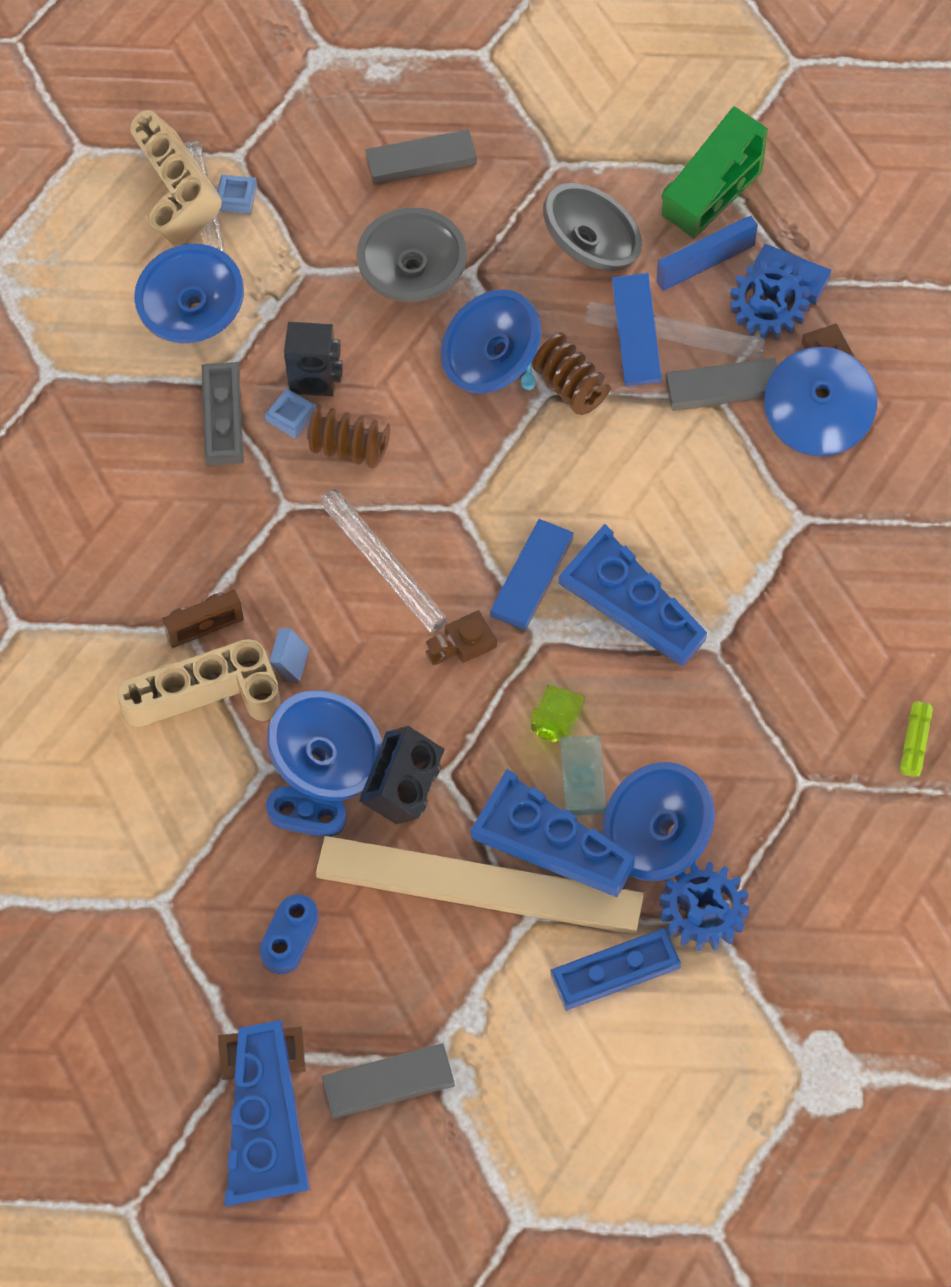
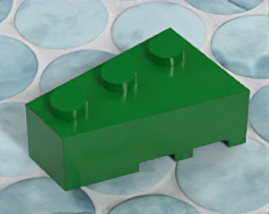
M733 106L676 179L671 181L663 190L661 196L663 199L662 216L693 238H696L762 173L768 128L736 106Z

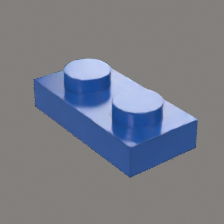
M764 244L752 266L755 271L760 269L761 260L765 261L767 267H772L775 260H779L780 269L783 270L790 264L793 265V277L799 274L804 275V284L802 286H807L810 289V297L806 299L814 305L817 304L831 276V269L768 244Z

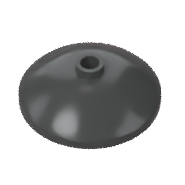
M565 183L556 186L546 197L543 204V217L547 229L557 245L579 263L598 270L618 271L631 266L640 255L642 239L635 221L609 195L588 185Z
M402 208L378 217L365 229L357 247L358 267L366 283L377 293L403 302L425 301L445 293L461 277L467 258L465 240L458 227L444 215L424 208Z

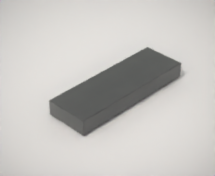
M469 129L365 149L373 185L477 165V156Z
M776 358L667 372L665 380L672 411L764 398L768 380L777 367Z
M239 362L202 364L206 466L244 463Z
M444 1043L322 1075L332 1119L455 1086Z

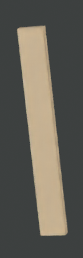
M329 836L324 837L316 869V877L320 879L637 935L644 892L622 889L618 897H614L571 879Z

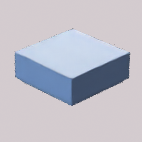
M221 174L217 191L222 200L219 211L251 214L257 188L256 178Z
M286 388L265 413V420L296 439L308 425L316 405Z
M291 628L279 629L269 662L288 682H300L310 647Z

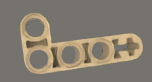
M145 110L137 114L133 119L130 131L169 189V192L151 208L148 221L151 227L172 244H184L217 215L221 208L222 200L176 131L153 111Z
M251 639L241 640L130 678L121 684L117 692L123 718L128 724L136 727L146 726L239 693L247 712L255 720H271L273 714L281 705L278 683L265 649L259 642ZM246 661L257 662L252 667L241 666ZM209 674H220V676L214 680L204 679ZM174 686L183 687L176 693L167 692L168 689ZM158 693V698L154 699L153 695ZM261 693L270 694L265 700L254 699L256 695Z

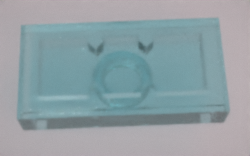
M600 735L560 738L566 810L575 816L605 814L607 805Z

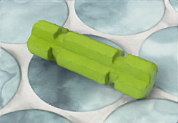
M916 701L912 704L899 769L900 773L905 776L918 777L922 771L933 707L929 703Z

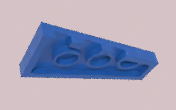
M604 523L559 575L558 584L684 667L706 641L707 632L675 598H671L661 588L660 581L651 572L648 574L636 561V556L626 545L623 547L613 536L614 532Z
M506 769L470 831L472 840L614 897H618L635 866L634 856L595 829L589 830L577 821L575 815L565 808L561 810L546 800V795L535 787L530 789L520 782L518 776L509 769Z
M277 1020L241 1027L238 1031L234 1081L236 1084L231 1118V1148L229 1150L227 1167L229 1173L224 1205L226 1207L311 1191L283 1022Z

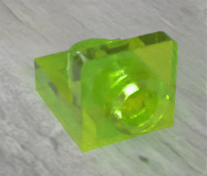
M548 684L538 708L535 707L531 714V731L536 732L538 736L548 741L560 740L568 743L584 706L585 696Z

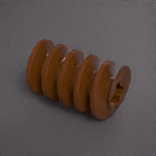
M557 333L539 348L533 361V369L539 375H542L543 380L548 385H552V389L558 395H561V399L566 404L571 405V409L576 414L590 413L604 401L611 387L606 384L602 385L605 376L601 372L594 373V364L592 362L584 364L586 356L582 352L575 353L577 347L572 342L566 343L567 336L564 333Z
M317 404L312 412L308 426L307 439L309 440V448L313 453H318L323 448L324 454L328 457L334 456L337 452L339 459L343 461L348 460L352 455L353 462L358 465L362 464L366 459L367 466L374 469L381 462L388 447L390 424L388 423L383 432H379L378 420L374 419L367 429L364 428V417L359 416L355 424L352 425L350 424L349 412H345L340 421H337L334 408L329 410L326 417H322V407Z

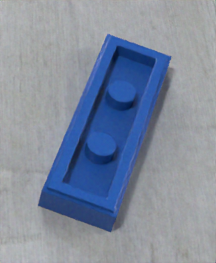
M747 216L658 260L657 284L662 291H665L754 247L758 224L752 216Z
M649 273L612 277L625 387L662 382Z
M538 519L490 610V617L526 631L573 541L574 532Z
M662 928L550 969V975L565 1011L678 970L681 968V962L666 928Z

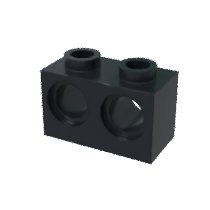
M288 322L284 358L288 388L298 395L334 396L335 382H342L343 361L340 360L341 340L334 339L333 324Z
M410 726L386 732L359 802L395 824L419 819V816L422 815L427 807V795L431 784L441 770L440 761L445 749Z

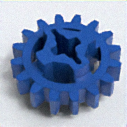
M761 260L760 269L756 271L750 265L746 267V278L737 275L736 285L738 288H731L730 291L731 299L735 300L730 303L731 313H738L736 316V324L738 326L747 323L748 335L754 333L755 330H759L761 340H765L768 332H773L774 337L778 340L781 336V330L785 329L788 333L793 334V322L798 324L805 322L803 312L810 309V301L806 299L810 297V289L807 286H802L804 284L803 274L793 277V265L790 264L783 270L780 269L779 260H775L772 267H767L765 261ZM750 289H752L754 296L750 298L749 303L746 304L745 299L747 293ZM794 295V305L792 309L788 311L786 303L791 301V296ZM777 298V305L775 302L773 303L772 300H775Z
M694 862L690 866V873L686 874L683 871L675 876L676 882L672 880L665 882L664 891L667 894H661L660 906L665 908L661 911V921L671 922L668 926V934L670 936L677 933L682 934L680 945L685 946L690 940L696 941V950L701 951L704 943L710 942L711 947L715 951L718 950L719 940L722 938L729 944L733 943V930L740 933L743 932L745 926L743 919L748 918L750 908L744 904L748 900V891H737L740 887L741 879L738 876L729 880L727 878L728 868L726 866L717 873L713 871L712 862L707 863L705 870H699ZM723 892L729 898L732 909L729 908L730 904L723 900ZM677 903L680 904V909L686 912V921L680 915ZM705 903L710 904V905H707V906L704 908V910L699 908V907L704 906Z

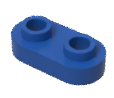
M291 786L279 787L267 798L266 809L268 818L274 826L280 829L324 838L325 836L333 837L339 834L346 824L345 807L341 800L326 801L316 799L301 793ZM285 807L294 809V812L290 815L280 813ZM324 815L333 817V820L329 823L319 821Z
M299 894L291 895L280 903L260 945L262 963L270 972L287 974L295 970L300 964L319 922L317 906L309 897ZM295 909H301L305 912L300 918L290 916L291 912ZM280 944L288 947L282 954H277L273 951Z

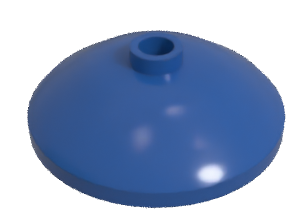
M183 244L160 253L143 269L135 287V307L142 323L157 337L174 343L200 342L217 335L235 319L244 299V283L238 266L225 252L205 244ZM199 303L197 307L190 308L191 305Z
M506 289L488 291L470 300L453 317L443 337L441 362L447 377L460 389L474 394L491 393L515 381L532 362L540 343L541 322L536 308L520 293Z
M812 347L790 355L775 368L766 386L764 408L772 431L786 446L805 455L823 457L845 452L858 444L866 436L876 416L878 399L876 387L870 373L856 358L835 348ZM818 389H825L828 391L829 396L819 398L815 392Z
M319 690L301 692L285 700L273 714L268 725L266 738L269 756L282 778L301 793L326 801L346 800L363 792L382 744L376 725L360 706L339 694ZM312 755L318 756L321 761L315 759Z
M658 762L646 765L624 779L612 794L605 810L602 833L606 838L634 856L635 866L630 876L644 881L669 879L689 868L706 848L715 820L712 794L707 784L698 774L681 764ZM674 825L672 832L668 834V829Z

